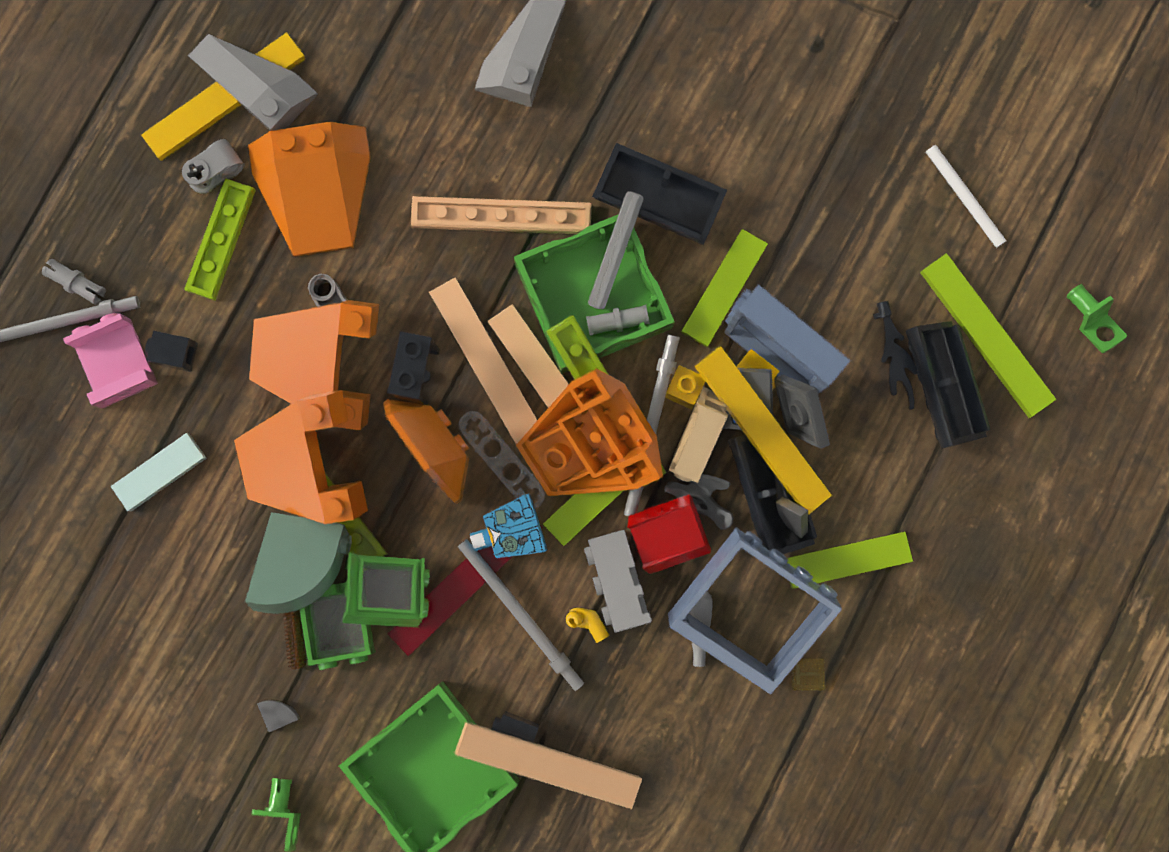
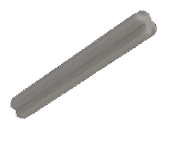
M628 191L621 206L588 300V304L596 309H604L643 202V196L638 193Z

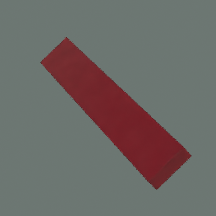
M492 546L478 550V553L495 574L513 557L496 558ZM466 558L424 598L429 600L427 618L423 617L418 627L395 626L388 635L407 656H410L470 599L486 581Z

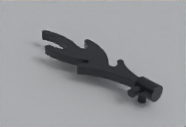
M883 301L877 303L879 313L873 314L874 320L883 318L885 343L881 362L884 363L888 357H891L889 365L891 395L895 396L897 394V381H901L908 396V408L913 410L915 404L913 389L904 370L908 368L913 375H916L917 367L911 356L902 347L894 343V339L903 341L905 337L897 331L890 317L892 312L889 302Z

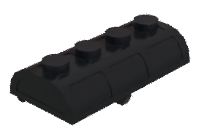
M616 143L592 198L621 209L628 191L638 193L643 196L638 218L704 245L727 189Z
M952 321L915 326L906 330L909 341L908 346L914 357L917 376L923 387L926 406L930 411L935 427V436L939 441L940 448L944 449L987 437L985 431H989L991 428L959 324L953 326Z
M746 435L729 439L728 444L732 451L752 522L754 523L758 538L762 541L761 545L769 551L774 548L782 554L814 545V539L817 538L811 515H808V532L802 538L798 537L785 525L776 506V502L782 497L796 503Z

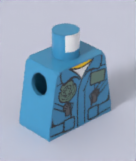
M531 494L523 495L484 515L483 519L486 529L470 533L475 551L492 546L496 558L541 553L548 550Z

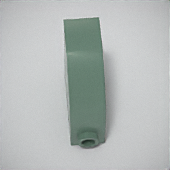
M271 512L245 602L253 611L278 614L299 610L320 598L336 579L344 554H348L350 551L352 537L349 536L345 525L340 523L323 524L303 517Z

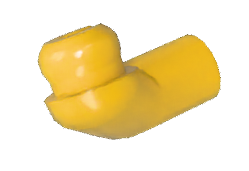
M577 607L571 609L566 615V623L569 627L589 629L596 643L610 636L597 612L594 610Z

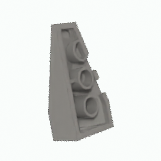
M530 0L484 60L475 90L532 107L566 0Z

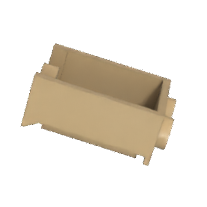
M705 387L702 388L700 397H698L669 468V471L673 472L677 478L686 482L691 480L699 482L728 414H725L727 405L721 402L712 390Z

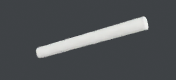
M934 145L927 150V155L994 246L997 248L1006 242L1001 232L938 147Z

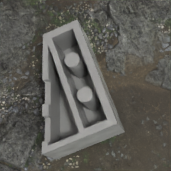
M621 530L588 540L589 547L584 548L589 566L594 564L596 566L598 576L593 578L597 596L604 594L607 606L602 607L601 610L606 626L612 624L614 632H619L652 622L644 601L642 587L638 580L625 531Z

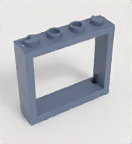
M760 285L753 292L746 289L736 301L728 318L725 320L728 326L724 333L745 351L748 352L752 349L780 371L777 377L784 374L817 388L818 394L830 386L850 362L847 357Z
M736 528L668 613L669 626L769 694H772L842 608L836 598L838 594L825 583L821 586L812 580V575L804 568L797 566L795 569L788 564V559L781 552L774 548L769 551L761 545L762 541L750 531L743 533ZM740 548H743L820 601L767 666L688 614Z

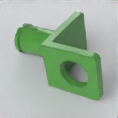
M1083 284L1076 286L1068 293L1066 298L1084 314L1079 330L1101 353H1106L1126 339L1127 334L1108 315L1114 300L1112 296L1099 303L1084 288ZM1101 327L1110 328L1114 333V338L1110 341H1101L1096 336V331Z
M272 778L269 807H265V810H252V815L289 818L284 850L287 852L295 851L301 813H292L290 809H287L292 780Z

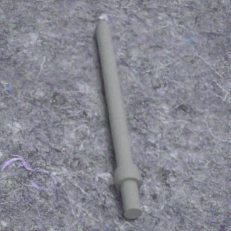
M137 296L118 301L109 299L99 302L98 306L1 329L0 342L100 318L111 313H120L140 308V301Z
M672 335L667 336L662 359H658L656 370L659 372L647 421L655 434L670 376L674 374L677 362H674L680 337ZM643 486L638 489L629 490L624 515L630 516L637 513Z
M466 539L458 548L551 661L549 665L557 674L561 673L574 691L582 687L584 682L569 665L571 661L564 652L560 653L478 551L474 550L469 540Z

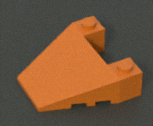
M347 300L254 319L249 380L290 404L311 395L338 391L343 335L371 338L376 335L379 304ZM342 391L348 421L334 427L361 430L368 424L371 394Z
M342 390L315 394L300 399L234 440L248 500L323 524L354 520L368 511L362 481L328 486L316 430L334 427L348 421Z

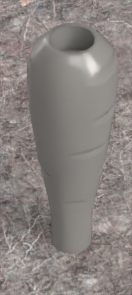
M706 591L688 614L710 628L712 598L709 592ZM692 642L693 666L704 667L706 651Z

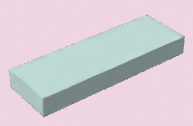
M186 433L117 481L111 488L126 510L131 512L204 461L206 456L192 436Z

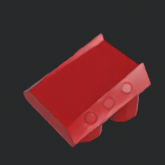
M690 494L658 506L646 508L641 512L628 516L627 527L631 530L643 563V569L649 574L711 553L708 539Z

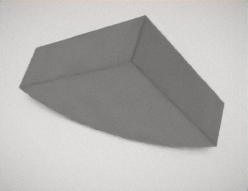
M782 497L776 502L778 513L785 525L794 534L802 538L808 532V510Z
M266 700L257 703L269 732L300 719L294 708L283 702Z

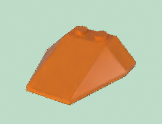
M336 122L318 123L269 131L248 145L252 175L294 257L354 248L371 158L366 127Z
M597 368L573 380L516 444L517 449L548 496L634 490L663 476L658 440L654 430L625 383Z
M392 399L384 401L386 417L424 471L454 503L458 504L461 502L469 457L465 451L470 448L460 434L454 437L450 432L448 426L452 423L443 410L440 409L436 412L429 405Z

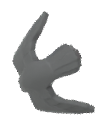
M702 474L698 483L691 480L689 485H683L670 481L665 485V491L677 498L690 494L698 514L711 518L720 530H726L732 526L733 514L718 505L711 497L712 492L716 489H728L731 485L730 482Z

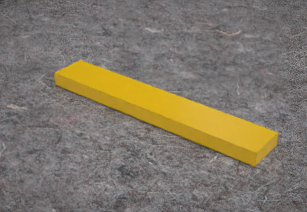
M287 32L255 54L288 70L293 69L306 59ZM215 82L141 134V136L157 158L162 161L241 104L221 85Z
M722 347L715 349L694 366L718 399L727 405L726 410L794 501L808 510V515L832 496Z

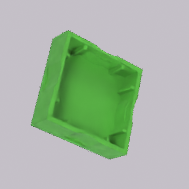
M618 215L588 226L574 236L554 240L514 256L515 266L561 374L569 370L546 330L571 315H574L599 359L672 329L675 323L659 284L648 269L644 249L634 228L605 308L596 309L588 304ZM646 305L650 324L642 322L638 326L623 328V332L617 333V330L590 336L586 316L613 312L614 308H619L620 311Z
M443 681L339 765L340 769L364 800L381 815L389 832L404 852H438L455 837L464 825L472 819L483 815L517 787L520 780L515 773L455 754L465 722L477 724Z

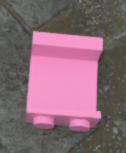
M111 313L105 315L100 319L99 323L92 326L78 327L72 331V335L63 338L65 344L76 349L93 390L87 393L90 404L103 409L158 384L151 366L146 360V354L131 319L122 314Z

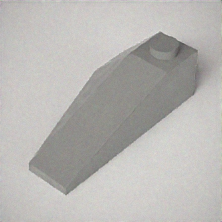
M210 34L188 55L270 131L286 129L318 95L296 73Z

